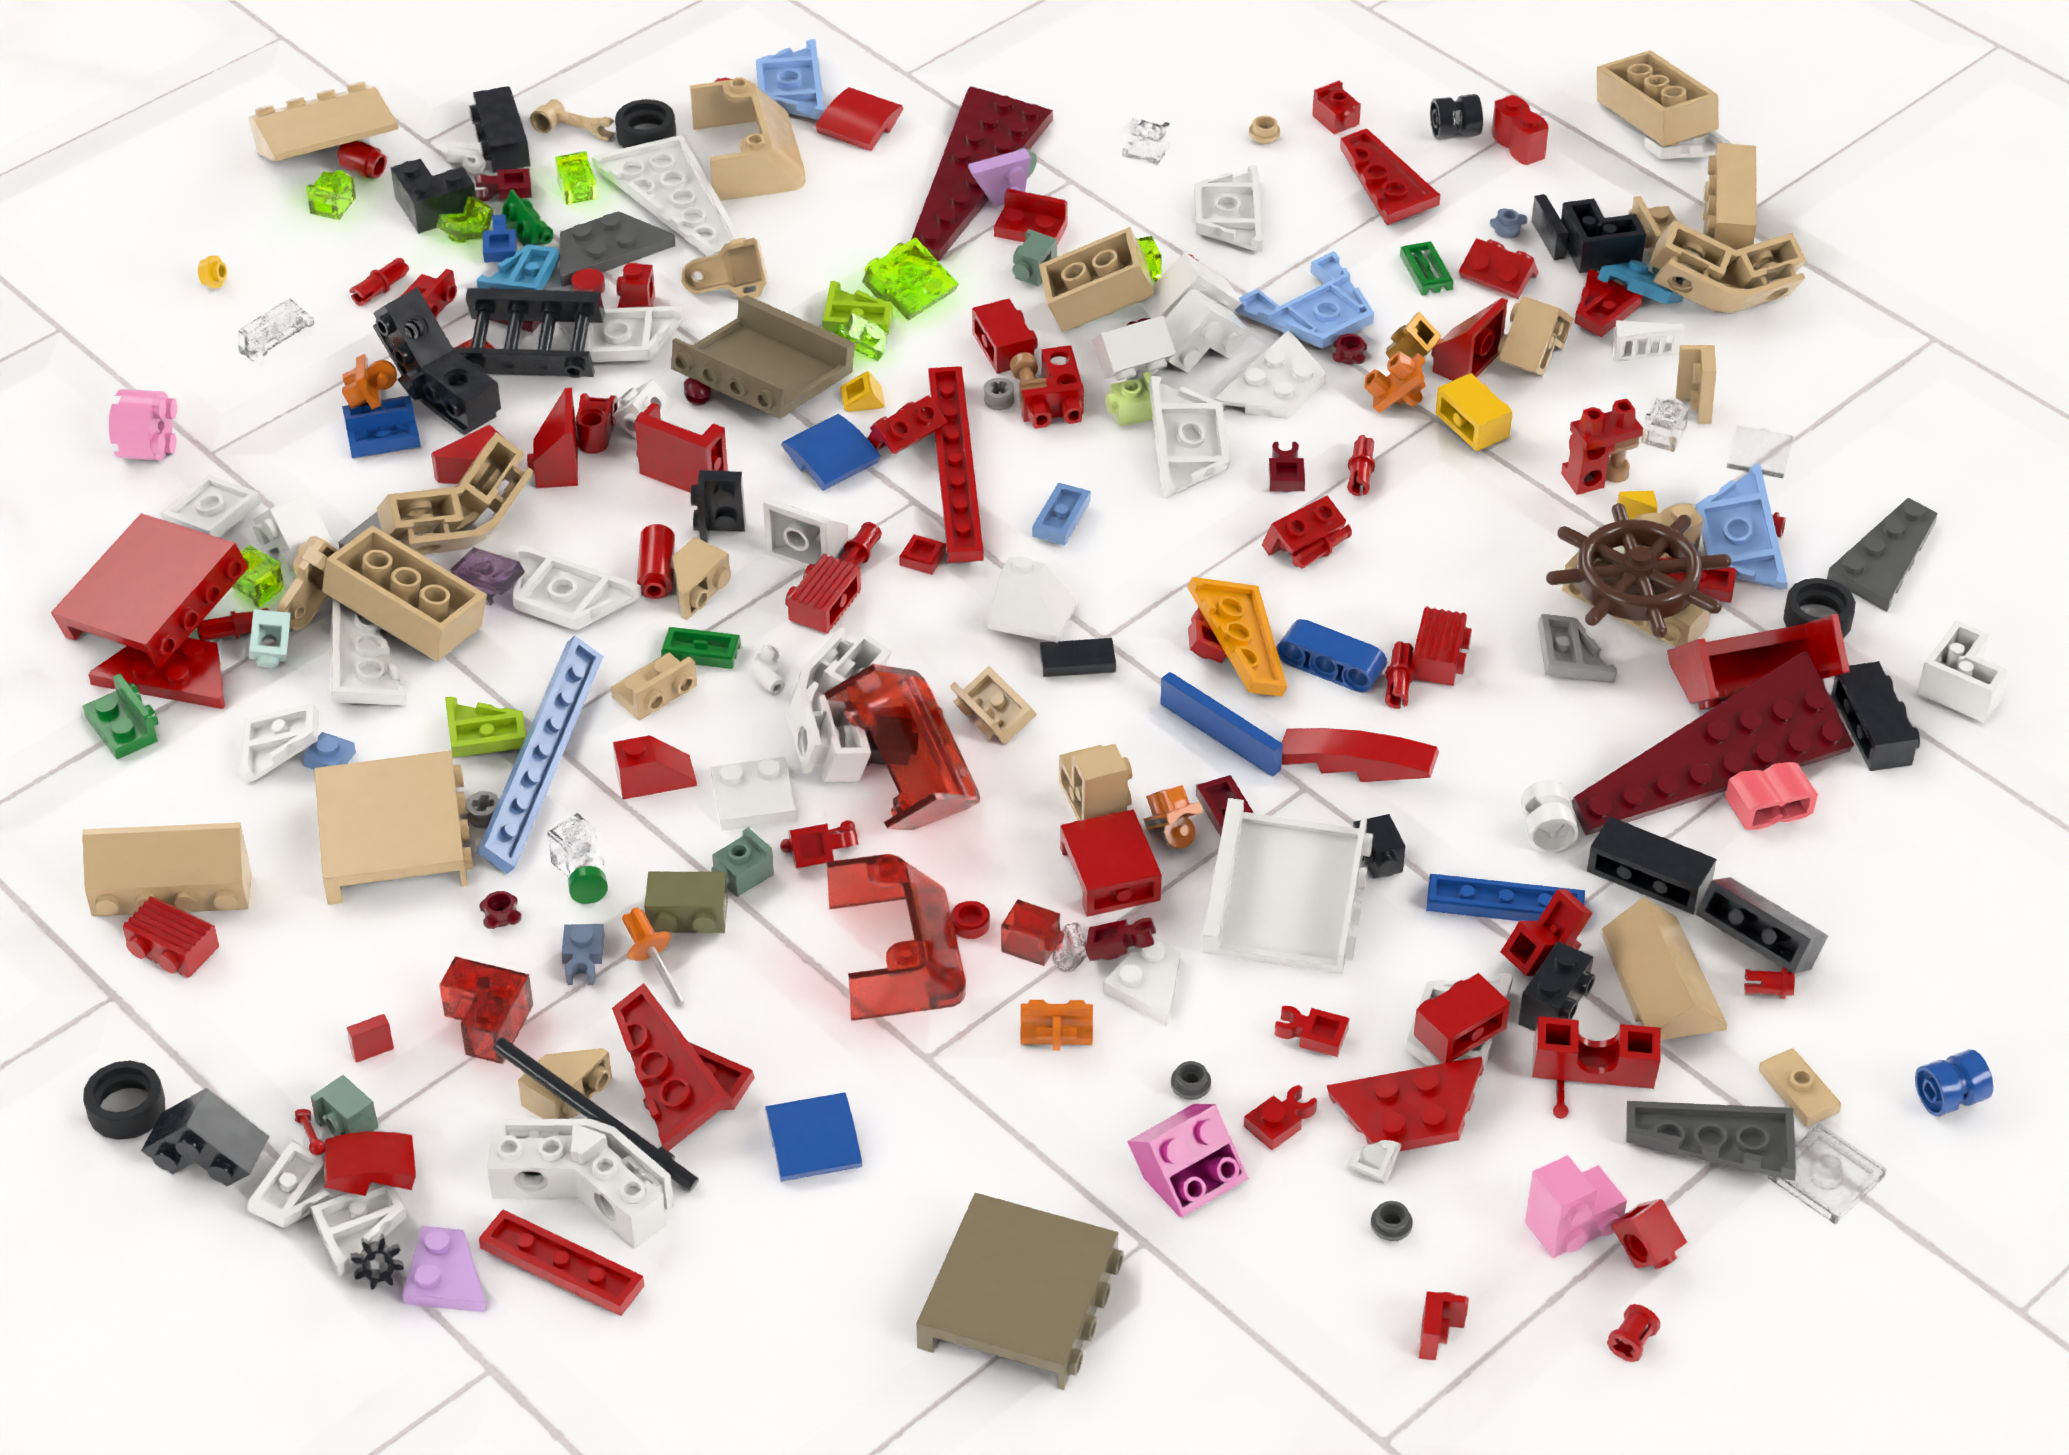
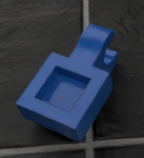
M506 214L493 215V230L483 231L484 263L502 262L506 258L514 256L517 252L516 229L508 230V227H506Z

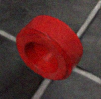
M591 268L582 269L574 273L571 278L573 291H594L602 294L605 290V278L599 270Z
M964 901L957 904L951 912L952 930L958 936L966 939H975L983 936L990 928L989 909L977 901Z

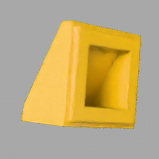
M869 371L864 372L840 387L843 406L846 412L885 407L882 387Z
M1654 490L1621 491L1618 493L1617 503L1625 506L1629 520L1642 514L1657 513L1658 511Z

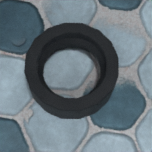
M655 99L635 100L623 105L616 113V137L619 145L623 148L676 136L675 114L673 109L664 102ZM646 123L659 125L651 129L633 128L636 125Z
M1810 578L1795 583L1788 591L1783 616L1786 627L1806 624L1820 619L1821 617H1814L1805 613L1800 608L1804 605L1818 604L1827 606L1839 614L1843 638L1851 631L1856 601L1852 593L1842 584L1830 579Z
M132 1060L113 1062L95 1072L83 1089V1103L88 1120L93 1129L104 1137L117 1140L136 1138L149 1132L156 1124L160 1114L165 1111L166 1099L161 1080L156 1071L145 1063ZM136 1088L149 1093L141 1104L127 1111L113 1112L100 1107L109 1095L121 1089Z

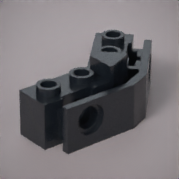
M418 287L373 312L376 324L372 327L401 374V377L397 379L414 401L419 400L462 435H466L496 418V412L501 409L498 382L453 349Z

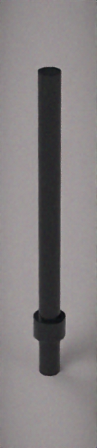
M501 1037L495 1043L493 1050L586 1118L615 1127L671 1175L672 1180L687 1191L691 1192L695 1188L699 1178L675 1161L676 1156L662 1146L657 1148L504 1037Z

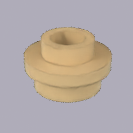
M1266 115L1254 118L1249 126V136L1260 144H1269L1279 138L1280 127L1275 118Z

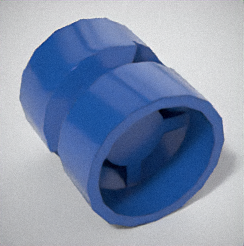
M1973 1049L1953 1054L1946 1061L1939 1059L1922 1065L1916 1069L1915 1073L1917 1094L1926 1110L1937 1117L1959 1110L1960 1103L1964 1106H1970L1987 1100L1992 1096L1994 1090L1993 1078L1987 1062L1980 1053Z

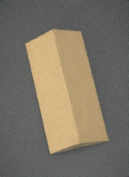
M1643 897L1602 928L1601 935L1636 1022L1641 1021L1643 1026L1660 1027L1661 1040L1727 1030V1022L1676 916Z

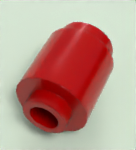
M356 140L341 144L337 150L339 166L365 178H379L386 168V155L382 154L379 148Z

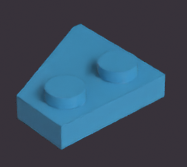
M527 244L518 250L514 256L506 258L497 265V273L489 278L484 275L478 277L476 280L477 287L543 290L560 260L559 249Z
M1631 260L1630 263L1602 266L1597 278L1606 283L1609 280L1617 279L1628 285L1626 290L1664 304L1682 302L1683 296L1653 282L1656 274L1648 271V265L1636 260Z

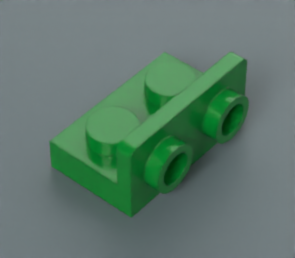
M120 673L113 676L116 691L82 706L85 718L117 760L158 742L154 726L159 724L156 713L151 705L144 706L142 703L141 695L135 684H128Z

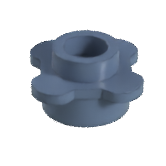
M1502 208L1498 210L1495 218L1490 219L1489 224L1495 229V233L1502 238H1515L1520 234L1521 226L1527 223L1528 218L1526 215L1519 214L1513 209Z

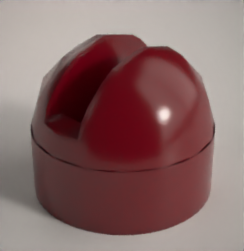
M693 378L685 380L683 384L684 395L690 404L699 406L709 401L711 387Z

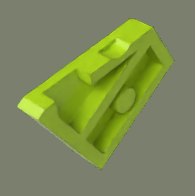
M830 281L822 320L823 329L837 333L889 335L893 317L892 303L880 298H872L869 294L857 290L853 295L841 290V283Z
M445 697L453 758L521 749L526 738L523 711L510 708H496L491 704L478 702L476 708L459 705L456 697Z

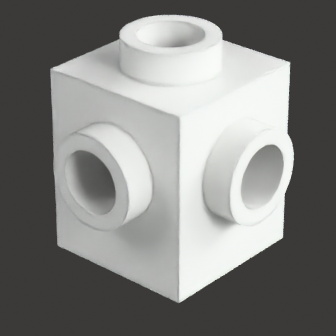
M651 379L636 389L632 387L619 398L618 401L621 405L613 416L636 440L634 422L639 413L644 412L654 402L660 405L661 420L664 421V417L675 403Z

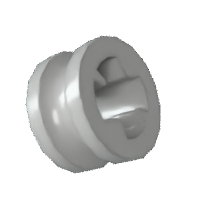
M993 378L984 384V403L988 408L1005 410L1014 404V385L1010 380Z
M479 791L467 799L466 808L468 821L471 825L482 829L488 827L499 801V797L495 793Z

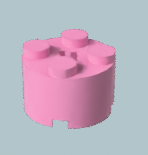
M118 390L115 396H121L118 404L111 405L109 414L110 443L117 444L119 451L114 452L115 456L124 459L163 460L167 453L173 454L177 444L176 435L172 433L173 419L176 418L178 410L176 399L169 398L164 391Z

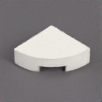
M1389 1140L1369 1144L1356 1151L1349 1159L1346 1167L1387 1183L1402 1145Z

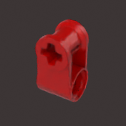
M588 393L581 394L579 409L576 415L578 447L581 451L597 454L608 448L613 427L617 423L613 416L618 409L617 395H610L609 398L589 397Z

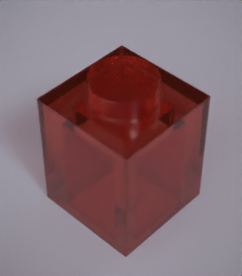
M1019 899L1016 900L1001 925V952L1041 966H1045L1052 953L1057 954L1064 940V931L1060 930V913Z

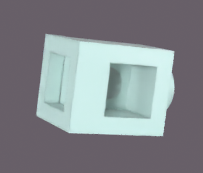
M253 609L249 659L256 660L257 666L276 668L279 662L286 663L291 613ZM270 638L276 642V646H263L262 642Z

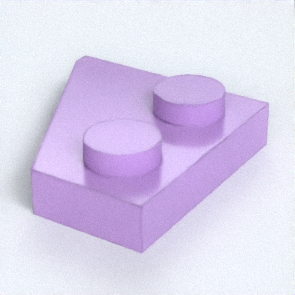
M1025 148L968 165V168L994 207L1004 205V193L1007 188L1026 191L1031 157Z
M422 1226L402 1293L404 1304L485 1312V1297L464 1230Z

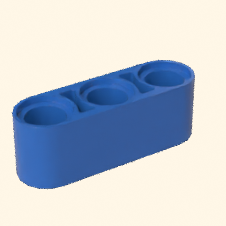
M1305 619L1296 620L1276 647L1279 658L1287 665L1360 693L1370 690L1387 666V657L1378 647Z

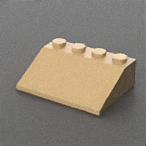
M365 81L347 85V91L336 93L335 89L316 93V99L305 101L304 97L285 101V107L274 109V105L262 106L255 109L256 114L248 116L257 153L275 162L398 130L399 127L377 88L372 85H366Z

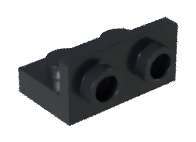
M699 470L698 484L691 485L690 501L691 506H697V510L693 512V530L699 531L700 540L708 543L710 531L745 532L746 512L742 471Z

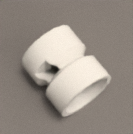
M1542 780L1527 787L1521 795V805L1532 847L1541 852L1552 853L1565 850L1573 845L1578 838L1579 830L1567 786L1555 780Z

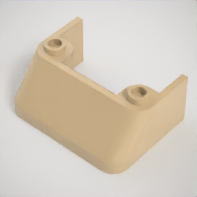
M742 77L690 85L694 130L756 122L759 134L753 133L741 140L740 153L710 157L711 184L720 201L795 191L805 185V168L786 109L754 83Z

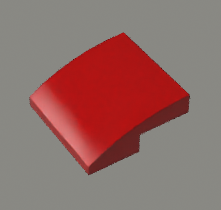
M848 87L830 103L815 127L818 133L872 151L882 133H890L904 108L901 104Z
M366 1131L325 1139V1150L323 1152L325 1188L366 1196L370 1182L412 1190L416 1178L412 1135L397 1132Z

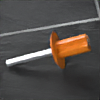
M639 907L633 908L630 913L622 916V921L635 943L629 949L627 958L633 961H643L651 958L677 1007L683 1005L684 1000L659 956V953L669 944L672 937L671 933L666 931L655 933L644 911L640 910Z

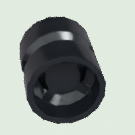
M1477 94L1459 95L1456 101L1451 97L1433 98L1430 103V124L1434 138L1436 140L1454 138L1458 132L1462 137L1480 135L1483 130V110L1479 96Z

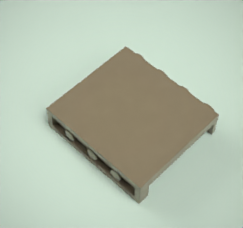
M746 295L738 301L737 318L699 342L690 345L677 338L673 339L671 369L781 419L852 373L855 343Z
M974 1192L916 1322L917 1348L934 1353L938 1341L941 1339L1058 1373V1389L1064 1391L1070 1375L1077 1376L1083 1360V1351L1081 1350L1083 1342H1091L1097 1324V1317L1094 1316L1097 1308L1104 1309L1111 1287L1108 1283L1111 1274L1117 1276L1121 1269L1124 1251L1118 1250L1119 1232Z

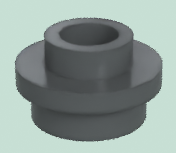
M1186 1061L1181 1063L1172 1073L1171 1088L1176 1095L1183 1099H1199L1210 1091L1211 1076L1201 1063Z
M1386 1201L1373 1211L1370 1224L1372 1231L1379 1238L1387 1241H1399L1410 1234L1413 1218L1404 1204L1398 1201Z

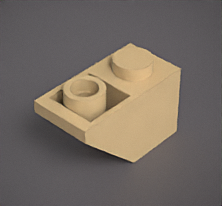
M693 537L672 557L681 618L688 620L697 610L702 609L707 601L720 589L726 587L731 579L729 553L696 537Z
M604 1048L545 1054L537 1061L589 1099L596 1092L602 1091L612 1078L609 1051ZM524 1073L518 1079L521 1106L540 1118L569 1119L579 1113Z

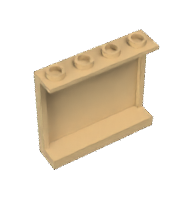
M452 750L314 768L322 879L328 905L343 903L342 886L459 871L462 887L468 886L466 870H473L471 847H463V842H470L468 820H460V815L467 814L464 791L457 792V788L464 787L461 764L454 765Z

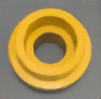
M210 255L199 262L198 277L200 282L210 288H220L227 278V267L219 256Z

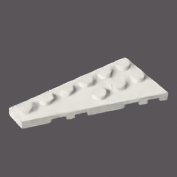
M683 134L591 156L592 166L706 256L719 254L724 244L730 243V240L741 238Z

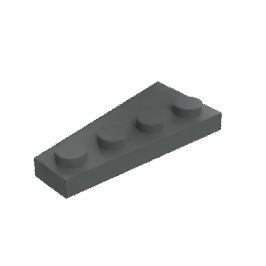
M1908 497L1829 568L1827 579L1842 584L1850 592L1887 612L1892 604L1894 595L1898 593L1903 584L1905 575L1912 568L1917 553L1921 551L1935 526L1938 513Z
M1627 1101V1143L1795 1181L1796 1153L1793 1108Z

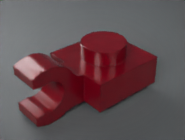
M529 168L497 170V176L484 174L475 176L476 187H486L482 190H476V198L479 202L489 201L496 194H499L500 200L507 199L510 190H514L520 199L532 198Z

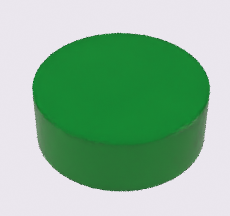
M582 866L575 869L568 877V889L571 898L581 904H591L600 901L608 891L607 879L603 870L595 866Z

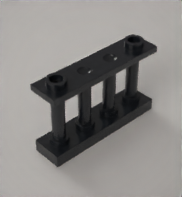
M467 288L466 303L471 319H476L471 348L456 347L455 351L484 373L569 376L572 378L594 377L595 370L590 351H584L589 323H603L605 310L600 292ZM490 320H509L504 349L485 348ZM523 321H542L537 350L518 349ZM556 322H575L570 351L551 350Z

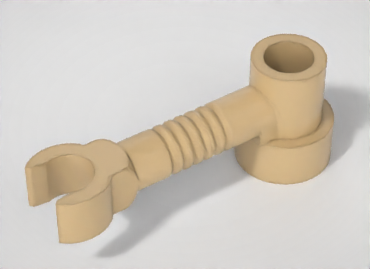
M551 99L546 105L539 106L530 115L531 125L540 133H548L557 124L563 123L589 130L604 141L609 140L615 135L614 132L604 128H608L615 122L612 118L605 116L593 119L565 111L564 105L557 99Z

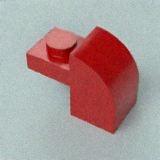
M1557 889L1538 921L1518 922L1500 953L1525 976H1534L1557 941L1579 950L1582 944L1576 939L1593 913L1567 889Z

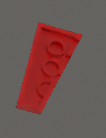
M1365 128L1341 137V151L1386 225L1440 205V194L1370 130Z
M643 983L613 1006L612 1010L626 1049L633 1060L638 1082L642 1085L648 1101L646 1103L649 1112L656 1123L661 1145L670 1151L733 1100L649 988Z

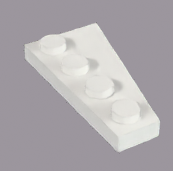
M332 598L331 702L406 706L407 693L405 687H402L400 684L399 671L396 663L393 664L389 654L390 647L387 639L383 638L381 627Z

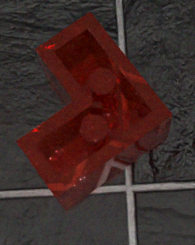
M455 956L439 984L444 1016L461 1020L460 1026L465 1055L503 1064L505 1058L496 1053L493 1047L501 1037L514 1044L533 1008L530 976L527 973Z

